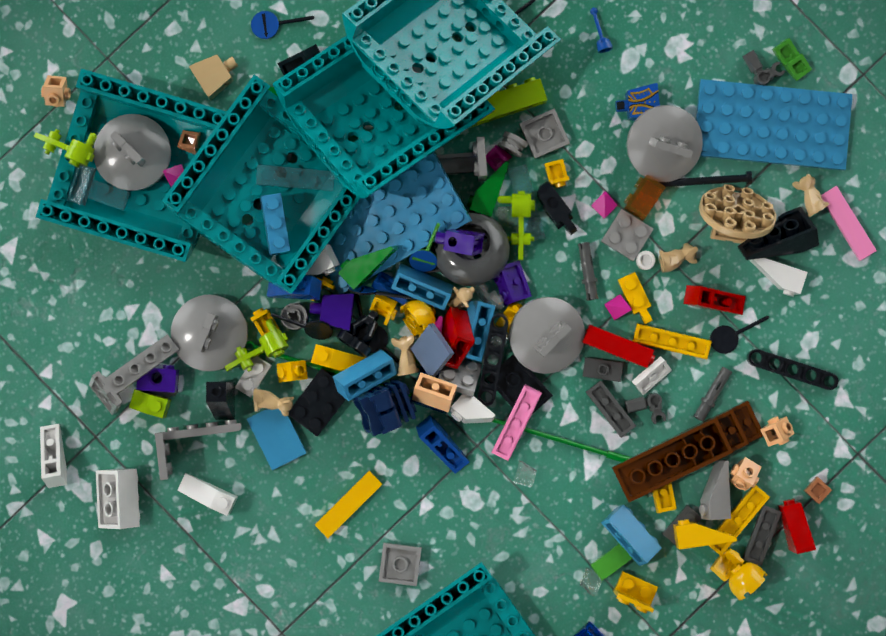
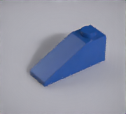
M305 275L292 294L269 282L267 297L320 300L322 281L313 276Z
M431 415L416 426L419 438L454 473H457L470 463L445 429Z

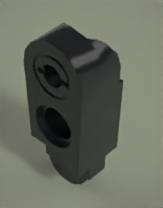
M548 181L544 182L537 191V198L543 206L542 209L558 230L563 226L570 235L574 234L577 228L571 221L573 219L572 211Z

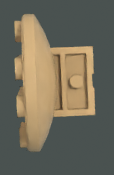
M725 184L723 187L707 191L700 200L699 212L704 221L712 227L711 239L727 240L741 244L747 239L765 236L774 228L776 213L773 204L754 193L751 188H738Z

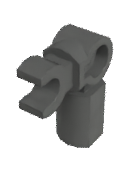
M754 50L742 56L750 72L755 75L753 80L756 85H765L773 80L774 77H780L785 73V70L781 72L776 71V67L781 64L780 62L774 63L770 69L766 68L763 70V65Z
M649 393L646 398L642 396L624 401L628 414L647 409V406H649L650 411H652L651 421L653 424H657L656 417L658 415H661L662 420L666 421V415L661 411L663 408L662 398L657 393Z

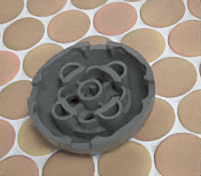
M468 212L472 221L458 229L484 233V238H487V241L483 243L482 253H479L482 257L474 259L473 257L476 255H457L455 252L445 251L443 249L444 244L436 242L433 243V253L437 256V266L440 272L447 279L463 286H479L493 278L495 279L504 270L509 259L510 245L505 230L495 219L477 212Z

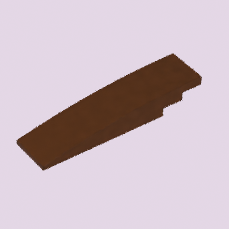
M744 401L613 466L612 469L628 503L762 437L761 426L749 401Z

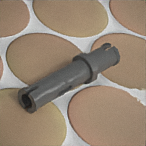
M590 242L579 243L578 247L583 272L582 284L585 285L586 300L599 299Z
M725 367L721 368L707 394L701 398V404L693 417L704 422L711 408L715 407L716 399L732 374L730 370Z

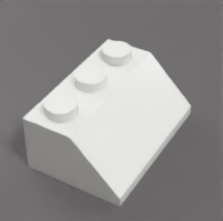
M137 469L96 470L98 528L125 529L140 527Z

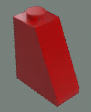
M450 306L443 318L442 336L454 351V354L445 366L458 369L475 340L468 311Z
M795 499L784 500L783 504L778 506L779 511L782 512L781 519L788 549L796 554L816 550L801 502L795 501Z

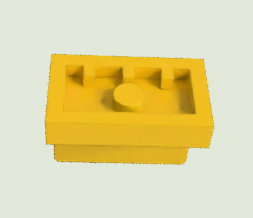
M622 571L613 592L619 602L628 606L632 603L637 610L647 614L648 611L652 613L654 611L651 603L658 586Z

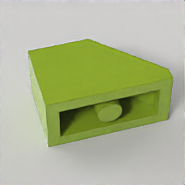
M134 389L129 408L159 418H166L172 399Z

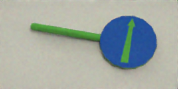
M440 223L436 224L427 248L420 249L410 255L409 263L414 269L427 272L435 269L437 266V256L430 251Z

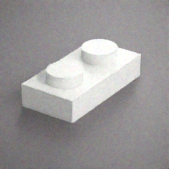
M258 356L252 359L254 364L251 367L252 371L248 372L245 370L235 386L236 389L250 398L253 396L254 389L259 387L272 366Z
M660 356L653 364L639 374L632 383L644 395L672 370Z

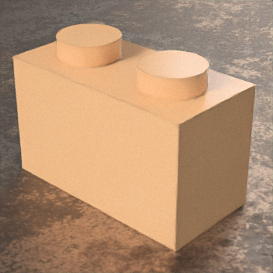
M420 372L414 387L412 400L449 413L457 385Z

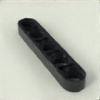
M496 313L490 322L478 392V400L485 406L492 405L496 397L509 323L508 317L503 313ZM497 317L504 318L505 325L497 327L494 319ZM493 336H499L502 339V343L499 346L491 343ZM489 355H496L499 359L498 363L495 365L488 362ZM492 373L495 376V381L488 383L485 381L484 376ZM489 392L492 395V399L488 402L483 401L481 394Z
M759 349L751 350L747 354L746 359L751 366L825 390H833L838 386V377L831 372ZM755 352L761 355L759 363L751 361V355ZM772 358H776L779 361L777 369H772L769 366ZM790 364H794L797 367L795 375H790L787 371ZM809 370H813L816 374L813 381H809L806 378V373ZM827 376H831L834 379V384L831 387H827L824 384V379Z

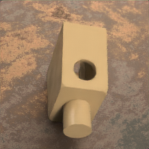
M218 55L189 66L210 100L215 98L233 82L229 72L238 67L233 57L222 62Z

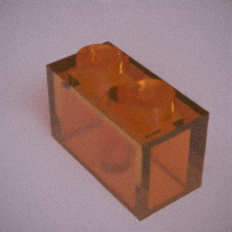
M648 175L638 179L634 185L637 189L633 194L629 193L624 200L626 204L624 209L642 221L645 220L666 188Z

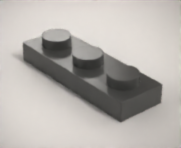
M601 380L586 391V394L620 438L636 427Z
M763 505L742 559L762 566L781 516V511Z

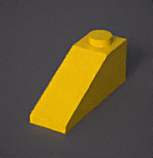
M316 344L311 363L343 371L365 359V357Z
M689 519L678 520V524H673L676 548L679 550L737 541V538L733 535L690 522Z

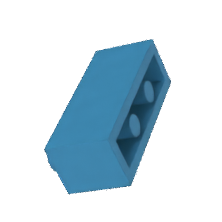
M281 193L261 196L260 202L269 256L289 253L290 246Z
M400 263L391 289L445 310L452 295L453 285Z
M469 301L467 311L475 342L464 359L482 362L495 305L481 301Z
M379 350L334 375L333 380L337 392L347 401H350L397 374L393 359L383 350Z
M624 504L615 508L601 522L639 566L647 564L662 549L658 540L647 532L645 525L633 516L631 509Z

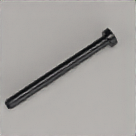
M746 171L742 175L681 178L670 182H659V186L675 187L746 182V185L752 184V172Z

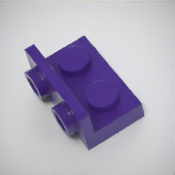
M519 260L506 264L504 270L495 279L493 278L497 284L499 297L504 306L532 297Z

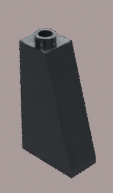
M206 382V403L215 420H235V382Z

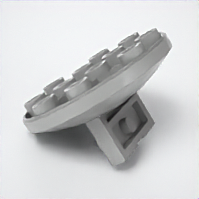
M672 105L656 106L643 112L631 126L627 137V154L632 166L642 176L656 182H670L685 176L696 165L703 146L702 132L695 118L687 111Z
M126 114L112 119L100 130L94 143L95 151L93 155H95L94 162L98 172L109 184L125 191H140L156 184L164 176L163 171L168 169L171 160V145L165 131L154 120L139 114Z
M201 295L187 301L177 311L171 326V339L179 348L176 352L177 355L187 365L201 371H217L224 369L226 365L237 359L235 355L237 347H241V349L246 347L248 326L242 311L230 300L217 295Z
M540 297L523 305L515 314L509 329V343L514 356L523 366L537 373L549 374L567 368L577 359L584 345L582 341L585 337V328L581 316L572 305L555 297Z

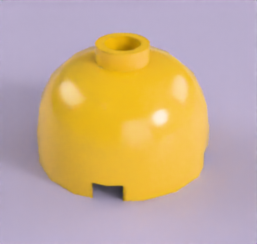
M416 299L400 307V313L404 312L405 315L403 321L414 336L419 335L420 337L429 324H435L436 311L432 305Z
M746 562L742 565L737 563L730 570L732 574L729 577V588L738 600H743L746 598L744 594L749 592L751 595L765 581L763 576L768 574L752 562Z

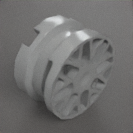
M505 131L503 134L504 138L502 142H499L498 146L514 156L522 157L520 151L527 147L528 142L513 133Z
M297 303L286 305L280 314L282 317L303 324H307L308 321L306 308ZM282 321L283 325H284L285 327L289 328V329L299 330V329L303 328V327H300V326H297V325H294V324H291V323Z

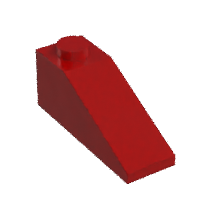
M686 285L683 304L743 315L746 296L703 286Z

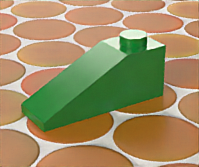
M506 161L475 191L474 196L470 195L467 206L470 207L469 212L492 216L510 162Z
M391 246L351 260L347 259L340 266L342 269L338 274L353 290L358 289L384 264L398 247Z

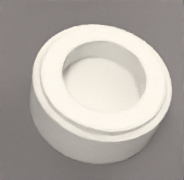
M642 251L636 257V265L641 270H649L655 265V256L650 251Z

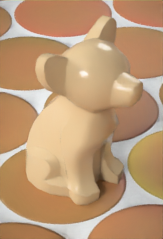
M810 174L802 177L799 182L792 183L794 188L804 191V203L808 217L829 205L828 202L822 199L820 192L815 188L816 180Z
M684 243L682 250L674 249L669 252L659 250V262L662 273L675 270L684 260L696 264L697 259L695 257L698 247Z
M453 287L454 293H452L447 303L448 306L458 309L469 308L468 303L475 292L474 287H463L459 290Z
M414 335L409 337L403 336L400 339H391L393 346L401 350L397 376L419 372V368L416 367L415 356L411 351L415 341Z
M254 389L253 401L255 412L260 411L262 408L270 410L279 409L283 416H289L294 397L278 398L270 391Z

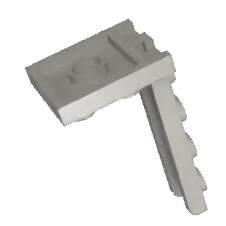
M484 136L476 137V142H473L472 145L473 152L437 155L446 174L474 172V175L478 176V181H486L487 179Z
M167 334L108 377L102 376L99 371L92 375L89 386L111 415H113L122 404L119 393L174 355L179 348Z
M237 419L227 420L225 425L211 422L206 423V427L198 428V424L187 425L185 430H179V427L167 428V432L155 433L160 480H167L170 478L169 475L173 474L172 463H168L167 455H170V445L165 440L240 431L241 423H237Z

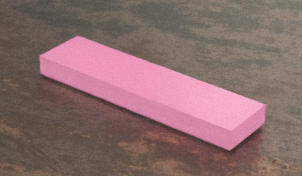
M835 186L821 195L822 199L829 203L826 207L857 259L861 261L876 252V248L839 188Z
M526 384L524 385L491 453L507 461L510 460L542 392Z

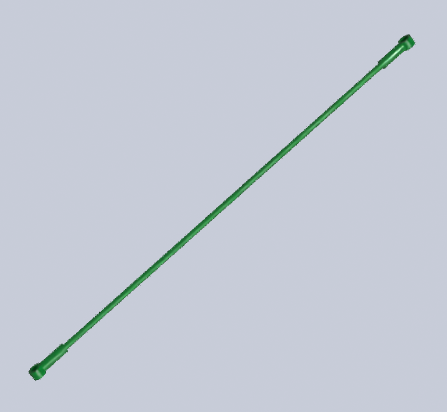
M247 341L246 345L248 343H251L253 345L252 350H247V352H251L260 347L259 345H255V343L252 341ZM284 354L279 357H276L290 362L301 361L300 359L290 357ZM306 361L307 367L317 370L323 368L334 375L340 373V371ZM410 393L408 397L412 398L413 393ZM494 418L492 421L504 426L506 424V421ZM525 427L524 432L606 456V458L619 462L631 458Z

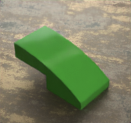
M786 38L772 49L778 60L795 81L812 70L803 54H799L790 38Z
M618 543L590 565L598 577L604 580L630 561L632 557Z

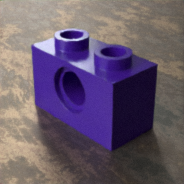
M163 365V368H154L137 380L136 390L178 393L179 370L174 369V365ZM157 372L162 375L160 383L154 381V375Z

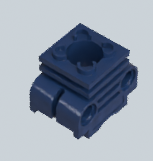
M392 379L390 383L385 382L383 383L384 386L377 385L352 399L355 407L361 414L362 426L366 433H371L372 436L386 434L401 427V421L406 423L409 422L408 418L416 419V407L413 402L410 403L408 397L410 392L407 385L403 384V382Z

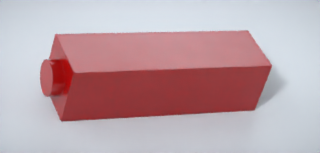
M589 324L587 326L582 343L643 368H648V365L653 364L655 359L653 349Z

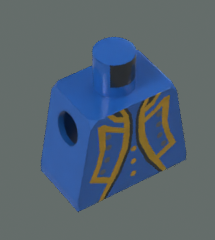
M658 83L628 90L625 93L626 100L615 101L616 112L627 111L628 120L635 121L643 112L660 106Z

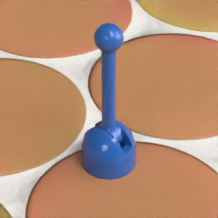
M593 7L590 9V13L594 17L600 37L596 44L598 53H605L613 49L612 43L608 38L603 37L597 17L598 10Z

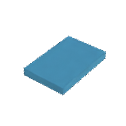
M265 409L247 418L272 470L307 453L289 416H283L279 409Z

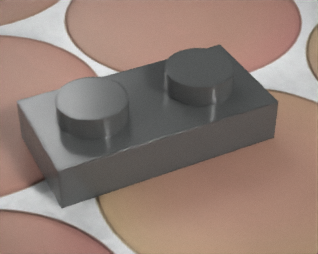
M688 505L681 510L662 533L675 546L673 524H678V520L689 519L690 522L698 523L701 520V516Z

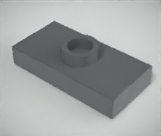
M585 357L582 376L621 382L623 363Z

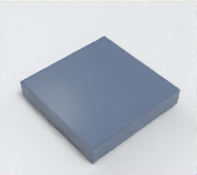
M434 323L427 326L411 347V351L426 373L432 377L438 375L454 354V351Z

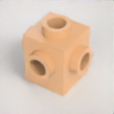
M47 75L41 90V95L45 99V105L65 107L67 99L69 100L71 97V89L68 88L67 77Z
M778 416L771 418L767 421L768 424L760 429L769 447L775 444L783 445L789 442V437L795 434L787 416L780 419Z
M744 457L738 464L732 467L730 471L732 476L729 482L734 484L736 488L747 491L750 487L754 488L759 481L757 476L761 466Z

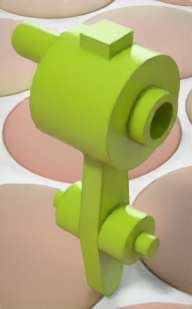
M58 129L50 131L48 137L35 132L34 138L45 142L43 149H45L44 153L47 155L50 152L54 153L56 147L65 150L66 154L64 157L69 159V164L78 168L80 165L87 167L89 161L92 162L95 155L93 153L95 149L92 147L97 138L95 133H90L86 143L72 139L70 145L59 142L62 135L59 134L60 130Z
M518 191V193H512V196H499L497 201L499 203H512V217H518V233H511V237H508V240L511 241V245H518V260H523L524 245H530L531 241L534 242V237H531V233H524V218H531V211H535V200H531V193Z
M272 319L266 320V325L270 332L259 338L261 346L249 353L246 348L241 349V347H237L235 352L237 359L225 366L226 371L228 372L241 365L243 371L247 370L250 372L252 371L251 367L254 366L251 359L264 352L267 357L274 356L276 358L285 353L284 350L289 347L286 342L289 340L286 333H282L280 329H277Z

